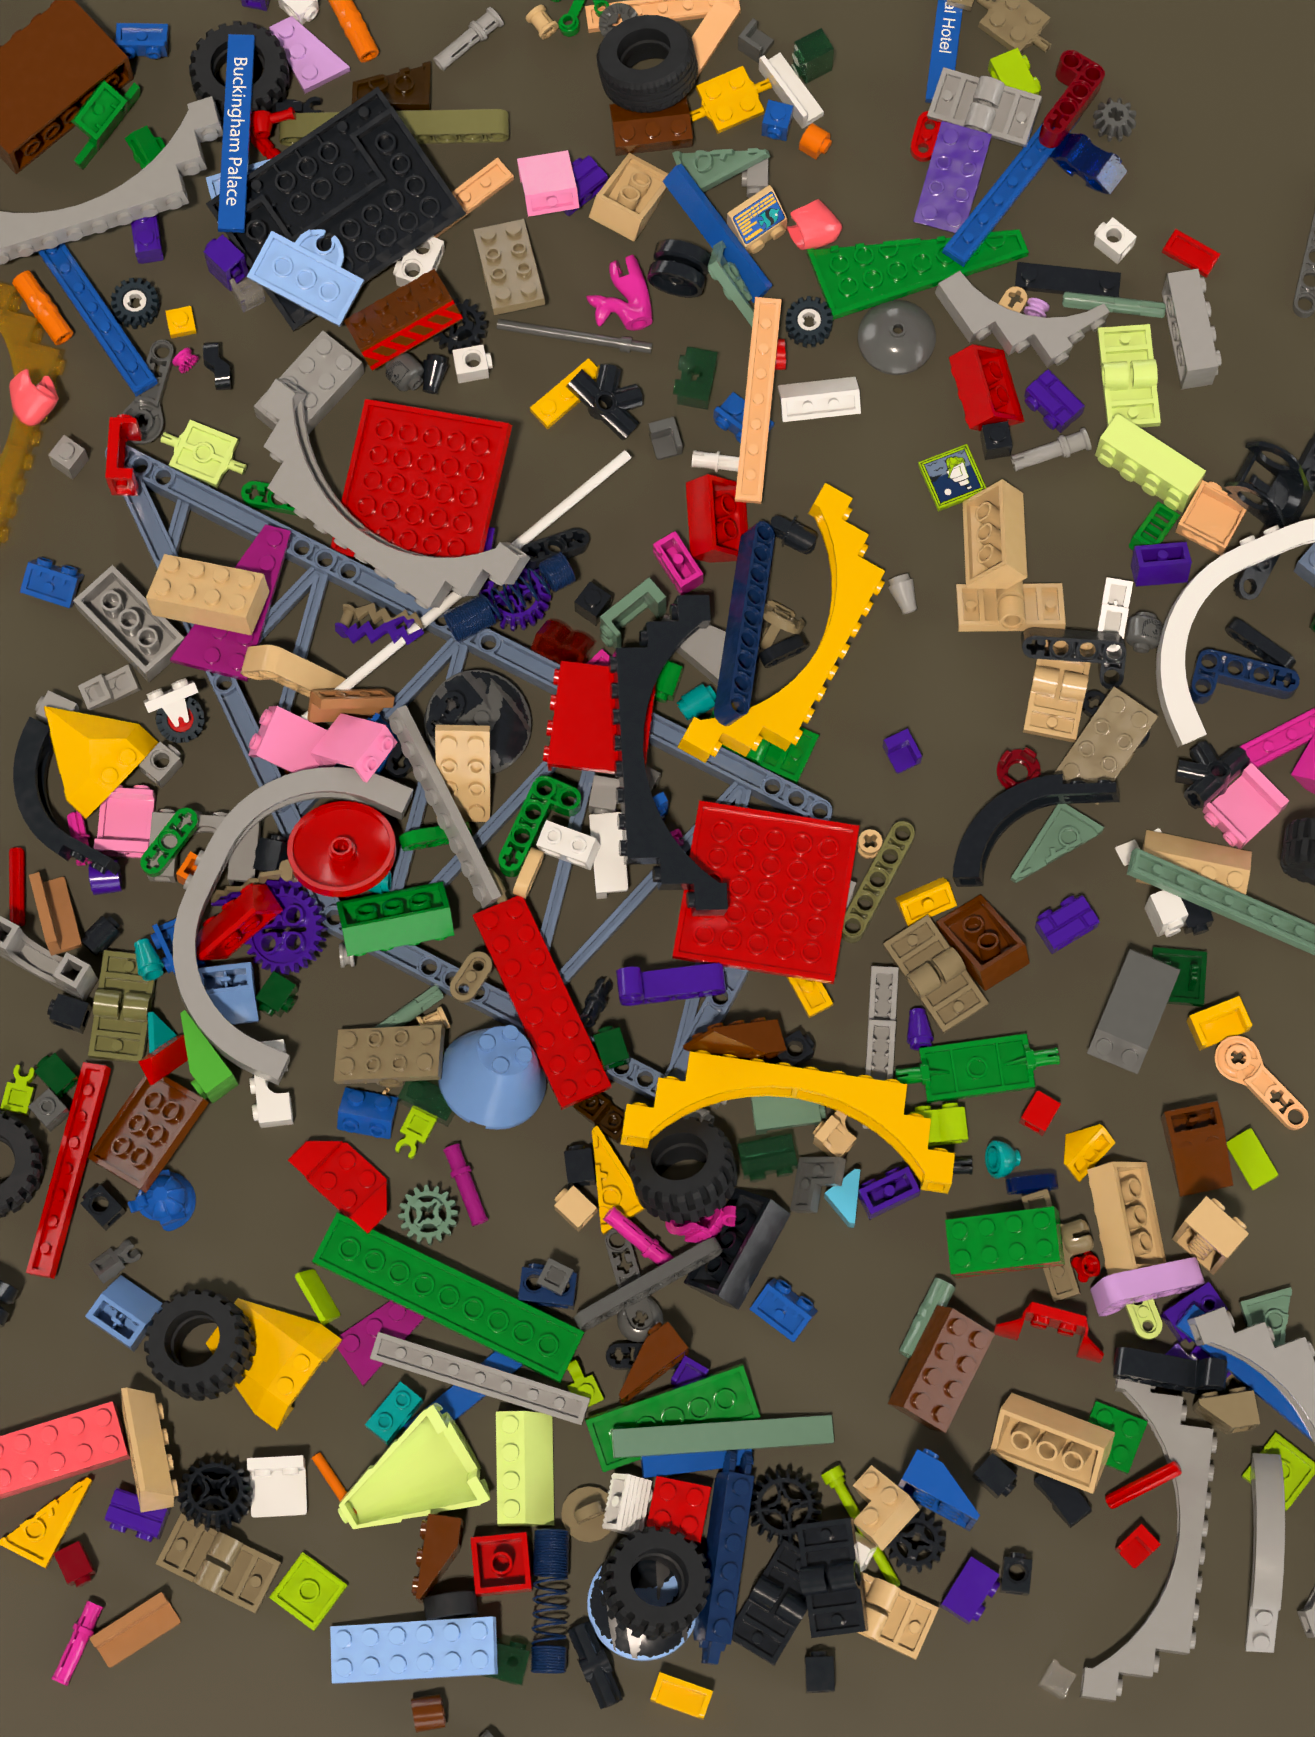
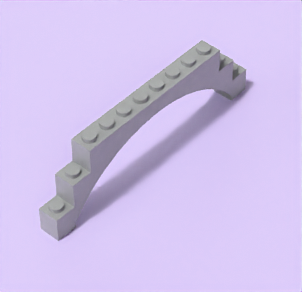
M213 97L187 104L189 110L164 149L138 174L108 193L85 203L55 211L38 213L0 211V265L18 257H27L40 250L52 249L59 244L69 241H78L84 236L103 233L109 228L128 225L132 221L144 217H153L157 213L169 209H178L182 205L188 204L189 200L183 177L195 175L207 169L201 143L213 141L223 136L222 121Z
M274 380L260 406L267 411L266 415L269 418L278 422L263 446L271 452V458L282 463L267 487L275 493L273 497L286 505L288 503L294 507L293 512L303 519H310L315 523L313 525L315 529L324 534L329 533L335 538L333 541L338 546L352 550L357 560L365 564H371L375 567L374 572L385 579L390 578L395 582V588L405 594L409 592L415 597L414 601L425 609L440 608L451 589L461 597L477 596L488 577L500 586L515 583L530 557L510 542H499L495 549L475 555L442 558L408 551L389 543L367 529L338 500L317 464L305 423L303 400L307 394L288 380Z
M1225 1307L1217 1308L1187 1320L1197 1346L1206 1344L1222 1350L1245 1362L1271 1382L1293 1406L1315 1445V1361L1313 1359L1315 1351L1310 1341H1307L1305 1337H1301L1274 1347L1275 1337L1273 1331L1269 1326H1266L1265 1322L1257 1323L1234 1332V1319L1229 1311L1226 1312ZM1315 1587L1304 1609L1297 1611L1307 1638H1315Z
M1120 1379L1115 1380L1114 1391L1122 1392L1137 1408L1145 1421H1148L1147 1424L1161 1446L1167 1464L1176 1461L1181 1468L1182 1474L1172 1479L1177 1508L1176 1545L1165 1586L1155 1607L1143 1625L1123 1647L1096 1667H1085L1082 1670L1079 1698L1108 1702L1116 1701V1696H1121L1123 1679H1118L1119 1674L1150 1679L1153 1677V1672L1158 1673L1160 1656L1155 1655L1156 1651L1187 1655L1190 1653V1649H1195L1196 1632H1192L1193 1621H1197L1199 1616V1604H1195L1196 1592L1200 1593L1202 1588V1576H1198L1199 1564L1203 1565L1205 1560V1548H1201L1202 1536L1206 1537L1208 1532V1520H1204L1205 1509H1210L1211 1492H1207L1208 1481H1213L1214 1465L1210 1464L1211 1453L1215 1454L1217 1449V1437L1213 1436L1214 1429L1181 1425V1421H1185L1187 1415V1405L1183 1404V1397L1152 1393L1150 1390L1155 1389L1156 1386Z

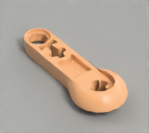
M1232 1036L1219 1044L1214 1059L1221 1075L1229 1080L1245 1085L1289 1130H1299L1306 1125L1309 1117L1307 1110L1264 1067L1259 1050L1252 1041L1246 1037ZM1233 1052L1236 1055L1241 1053L1244 1056L1241 1059L1244 1063L1238 1062L1234 1064L1231 1061L1234 1058L1231 1056V1053ZM1270 1092L1274 1094L1277 1092L1281 1093L1280 1101L1284 1105L1289 1101L1292 1105L1285 1109L1282 1114L1279 1110L1283 1106L1279 1102L1273 1104L1270 1101L1272 1098ZM1291 1110H1297L1302 1114L1303 1119L1300 1124L1294 1125L1288 1120V1113Z

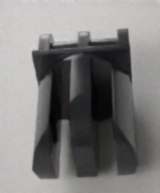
M781 516L772 517L770 525L774 530L775 537L782 540L781 547L786 545L806 555L814 551L817 538L816 532L798 523L796 517L793 518L792 522Z

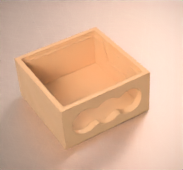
M1202 480L1178 523L1176 533L1222 556L1247 510L1229 497L1228 493L1223 491L1220 485Z

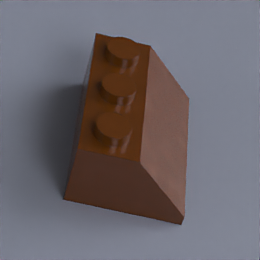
M686 96L672 107L651 113H637L623 109L616 104L609 105L615 156L692 147L693 135Z

